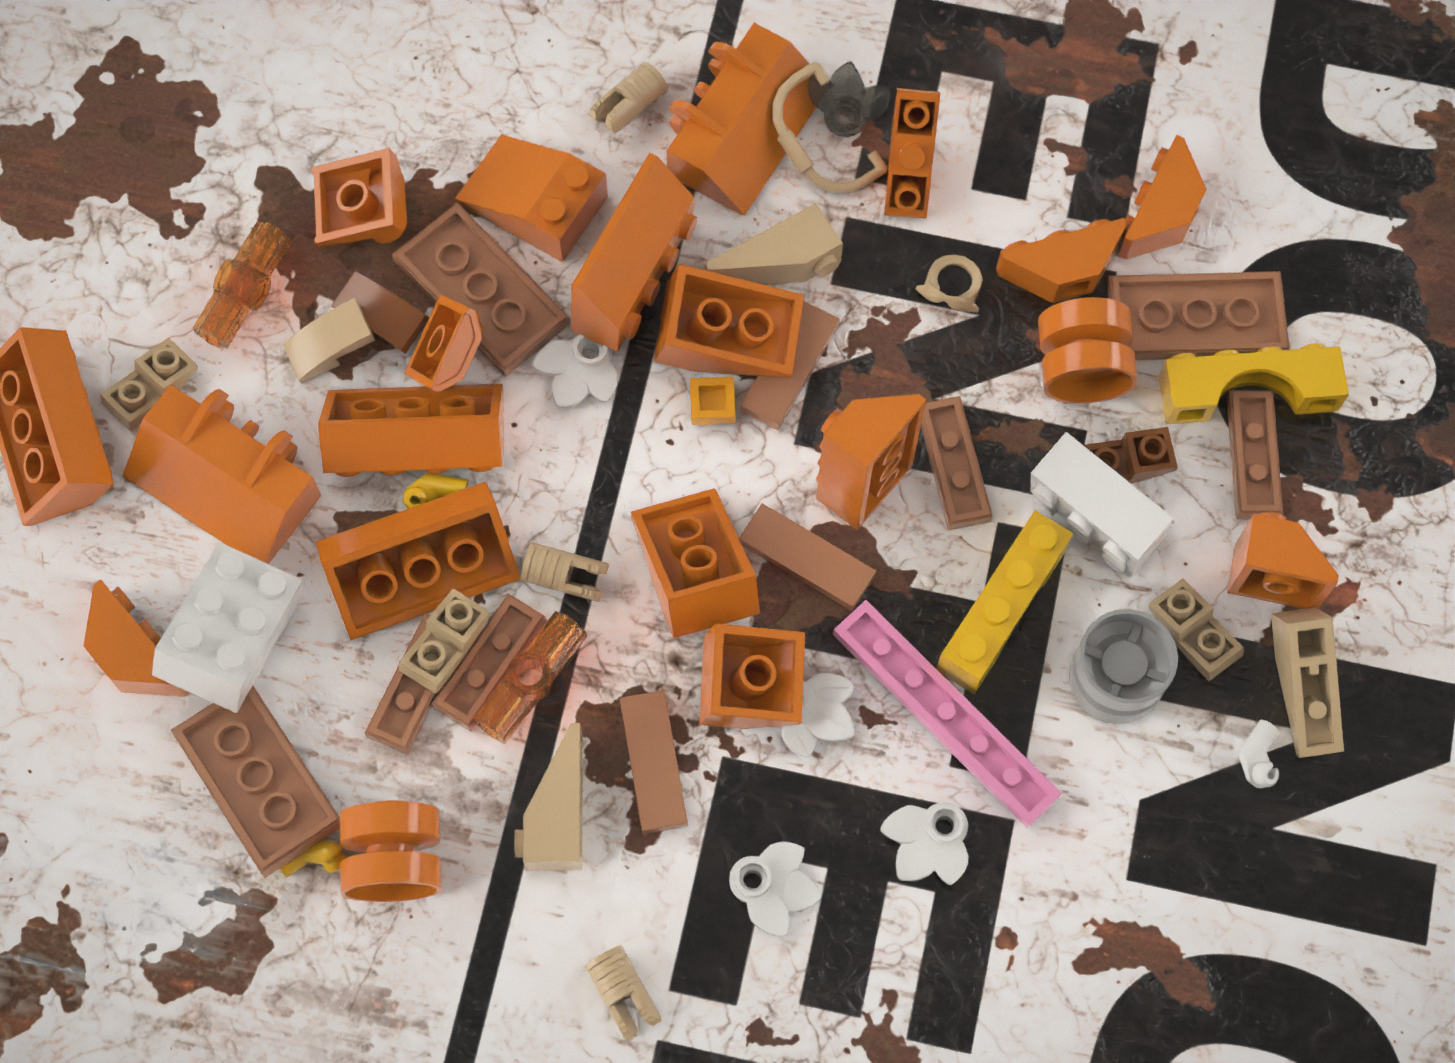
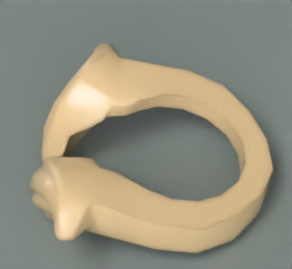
M946 255L933 262L925 283L918 285L916 290L927 300L935 303L945 301L956 311L978 312L979 307L975 304V301L981 290L983 278L980 269L970 259L960 255ZM960 266L971 275V287L959 297L949 296L939 291L940 286L938 285L937 278L941 270L946 267Z

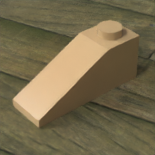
M815 203L706 262L705 270L763 285L806 282L815 276L818 278L825 277L839 266L843 243Z
M1316 607L1271 613L1275 660L1296 756L1302 758L1344 752L1333 617Z
M570 723L523 815V829H515V858H523L526 871L582 870V730L580 723Z

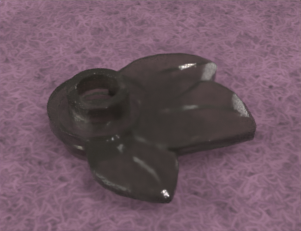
M851 61L839 67L825 85L821 86L814 74L811 75L808 84L810 100L824 113L826 126L831 132L841 137L857 135L864 127L865 122L881 118L889 104V87L877 85L865 88L858 70ZM838 115H845L850 122L842 120Z

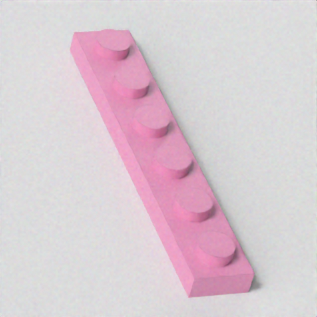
M867 600L833 630V636L1027 829L1060 798L1062 793Z

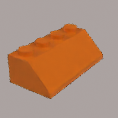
M649 153L571 284V332L578 335L581 334L585 338L605 345L617 352L626 338L632 339L635 336L641 323L642 316L640 312L645 304L651 306L655 301L661 283L659 279L664 271L667 273L672 271L679 255L677 247L682 239L687 241L690 239L698 219L693 215L694 196L660 158L652 153Z
M20 327L0 348V451L23 526H32L91 506L114 485L112 470L105 456L100 440V432L95 424L88 401V393L83 385L76 363V355L71 347L66 330Z
M503 383L455 385L439 393L426 386L328 390L318 422L323 474L336 473L340 477H353L361 472L380 471L384 475H399L406 470H424L427 473L439 474L456 468H469V470L474 472H486L494 467H502L504 455Z
M920 394L852 400L843 412L839 409L834 410L821 428L823 440L819 445L821 457L817 462V465L820 467L815 479L818 482L816 499L857 531L912 468L927 400Z
M486 482L315 542L323 570L350 640L436 610L453 588L470 598L521 579L496 502Z

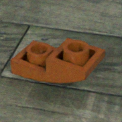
M356 271L331 305L334 309L355 298L360 304L372 334L405 354L429 320L426 314Z
M1168 427L1127 432L1121 440L1083 445L1131 484L1174 472L1178 468Z

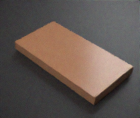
M458 202L392 254L394 262L435 304L441 294L479 313V322L482 323L483 327L481 332L482 340L478 349L505 377L571 324L570 317Z
M1281 271L1109 276L1107 280L1108 299L1126 304L1131 311L1133 342L1129 347L1135 353V360L1170 359L1172 356L1180 353H1193L1196 357L1213 356L1215 353L1223 350H1237L1239 354L1254 353L1262 348L1271 346L1281 347L1282 350H1290Z
M253 685L237 713L212 703L171 729L172 734L264 878L340 829L339 815Z

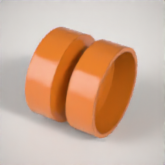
M1079 298L1055 304L1040 314L1038 317L1040 349L1045 354L1041 362L1044 393L1049 398L1065 403H1096L1118 398L1135 388L1137 385L1135 353L1129 347L1133 342L1131 311L1126 304L1108 298Z
M399 800L359 804L342 810L340 812V846L346 850L362 854L345 858L340 862V895L356 901L400 902L428 898L441 892V859L436 855L419 851L434 847L440 843V810L430 804Z

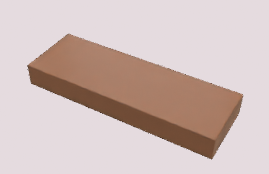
M803 301L792 376L790 378L757 376L740 405V411L779 431L840 324V318Z
M1229 390L1226 398L1236 519H1250L1253 514L1274 512L1283 515L1273 390Z
M961 396L926 402L921 429L948 531L991 522L993 516Z
M763 503L739 537L741 545L852 612L876 576L875 569Z
M507 594L433 701V709L471 732L546 623V616L512 595Z
M424 614L404 655L426 630V620L431 616L430 614ZM398 665L365 731L366 737L408 755L438 693H433L400 672Z
M665 690L620 697L642 834L688 827Z

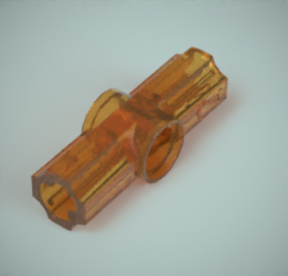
M257 221L235 258L227 259L219 268L213 284L214 293L193 326L196 335L217 348L228 349L250 310H258L265 302L271 287V275L291 243L287 234L269 222Z
M555 611L525 651L517 654L511 660L508 673L472 718L473 722L490 737L506 744L536 703L549 695L552 682L586 639L587 632L567 615ZM535 669L542 673L541 679L536 684L524 685L518 681L520 675L526 670Z

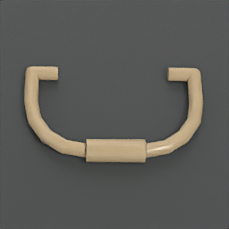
M812 62L791 75L779 87L772 105L773 123L779 135L777 140L800 174L804 173L814 185L832 193H850L867 186L887 173V165L877 150L868 155L875 167L860 178L847 183L832 182L821 177L812 168L814 166L813 162L792 130H787L783 120L784 101L787 94L797 84L813 74L821 86L830 81L818 62Z

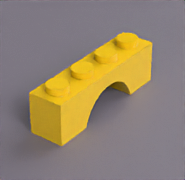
M1312 343L1294 350H1282L1281 347L1271 346L1262 348L1254 353L1240 354L1237 350H1223L1215 353L1213 356L1196 357L1193 353H1180L1165 360L1158 376L1166 424L1209 421L1218 405L1219 399L1229 390L1242 386H1259L1273 390V392L1281 396L1288 403L1295 415L1338 412L1349 396L1341 347H1325L1322 343Z
M1034 510L940 655L936 669L943 676L972 694L976 693L999 657L1022 615L1039 590L1046 584L1067 551L1074 534L1073 532Z

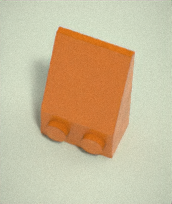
M501 134L456 196L455 202L563 262L608 198L606 173L570 153Z
M679 264L666 284L653 362L694 372L790 378L793 374L804 294Z
M715 488L631 511V518L658 601L673 638L712 628L715 623L726 624L760 614L755 572Z

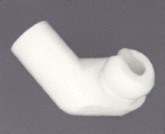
M1259 720L1239 751V758L1245 777L1256 788L1271 787L1279 778L1278 768H1273V763L1270 762L1267 755V750L1277 737L1279 730L1266 720Z

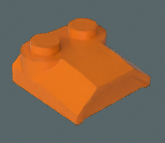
M390 148L311 167L312 174L314 175L316 237L314 242L318 247L370 238L377 243L387 244L395 241L402 235L407 224L405 180L397 155Z
M440 294L404 374L438 393L447 390L450 386L454 387L459 381L464 379L482 340L481 332L483 326L479 322V313Z

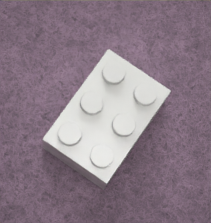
M1067 432L1031 472V493L1035 495L1032 498L1033 503L1047 515L1052 517L1057 513L1069 523L1066 529L1073 532V536L1085 545L1090 541L1104 551L1101 558L1121 574L1126 569L1134 576L1169 536L1174 518Z
M218 542L155 648L152 675L237 713L297 607L302 579Z

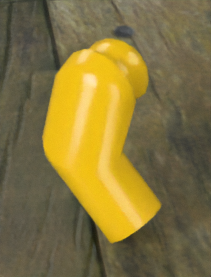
M426 473L405 489L403 494L404 505L409 509L468 488V480Z
M325 838L281 867L280 870L288 878L308 863L321 864L327 873H335L340 870V862L346 858V855L341 851L340 843L334 839Z

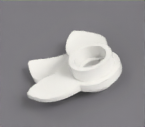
M581 334L577 335L572 341L554 340L538 352L532 363V367L536 371L554 376L552 395L555 405L559 408L576 406L584 401L589 394L599 401L607 402L615 393L618 384V374L610 363L612 349L589 340ZM588 349H594L599 355L594 359H587L583 356V353Z
M819 673L807 681H803L802 723L799 725L782 726V739L791 751L804 758H809L815 749L817 739L843 741L854 736L851 716L845 706L842 705L854 692L855 686L853 683L833 673Z
M941 802L932 805L926 810L921 807L908 805L892 813L882 824L881 832L888 838L901 844L896 858V873L901 881H918L936 871L937 875L945 883L952 885L965 872L968 864V853L963 840L967 834L968 821L966 815L958 806L952 803ZM942 819L949 821L953 827L952 832L949 834L939 833L935 826L936 822Z
M777 842L769 845L759 857L748 856L740 859L732 867L729 876V884L733 894L739 900L747 903L751 922L757 928L774 936H786L788 934L790 924L789 912L795 913L812 907L820 901L822 895L813 880L798 870L804 856V847L794 843ZM755 873L760 876L762 883L757 888H749L744 884V877L747 874Z

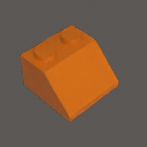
M1263 512L1252 515L1235 543L1227 593L1301 609L1319 608L1338 584L1339 575L1300 523L1288 521L1285 516L1279 513Z
M715 623L704 635L699 725L752 729L801 724L805 632Z

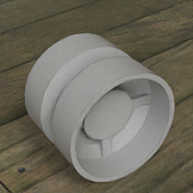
M1119 609L1100 616L1087 628L1070 663L1069 684L1074 698L1089 715L1107 723L1126 724L1145 717L1158 704L1176 674L1178 652L1175 641L1168 629L1159 620L1145 612L1133 609Z

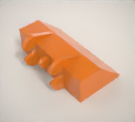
M756 23L752 24L736 49L723 42L713 43L708 53L716 59L712 58L708 67L716 79L711 86L704 82H699L696 85L694 92L702 98L697 106L687 101L675 100L669 107V111L676 115L672 116L669 124L677 136L666 151L667 167L681 183L740 215H746L786 154L777 140L779 135L773 123L772 103L779 87L791 75L810 64L789 40ZM814 74L797 84L787 94L783 104V120L787 130L791 129L796 138L830 88L827 83L821 86Z
M170 384L143 418L122 476L225 545L269 564L321 497L314 478L292 464L298 450L297 445L291 442L293 436L284 430L280 431L265 446L254 439L259 430V425L252 420L248 421L241 430L229 423L234 413V404L226 400L229 394L223 390H214L200 404Z

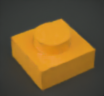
M734 376L690 378L691 424H735Z

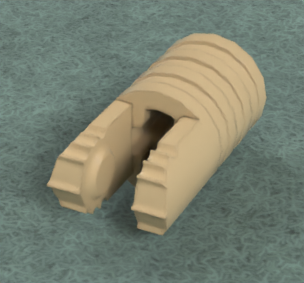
M645 61L593 104L590 108L589 116L599 123H605L606 121L605 127L616 134L668 92V85L660 72L652 64Z
M531 542L524 559L521 581L599 602L602 594L600 590L591 585L571 582L570 578L574 567L597 575L607 574L609 563Z
M622 945L603 952L584 966L619 1031L627 1042L637 1037L639 1031L624 1001L631 998L643 1020L647 1024L652 1025V1027L662 1021L658 1009Z

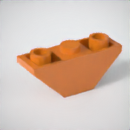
M897 88L890 141L884 215L927 219L940 92Z
M1177 134L1169 149L1165 147L1160 148L1151 168L1157 174L1152 183L1146 180L1143 182L1134 204L1140 206L1136 216L1133 217L1127 214L1125 218L1127 226L1121 238L1123 244L1118 255L1125 260L1182 243L1207 190L1185 138Z
M1124 218L1111 222L1108 219H1101L1092 222L1084 229L1072 232L1058 230L1046 236L1045 239L1029 243L1026 240L1013 242L1000 250L996 266L997 274L999 277L1051 303L1093 293L1116 253L1127 225Z
M101 579L93 585L83 647L121 693L186 697L190 694V692L152 675L155 648L161 637L146 619L139 624L133 619L129 612L135 606L119 586L110 591Z

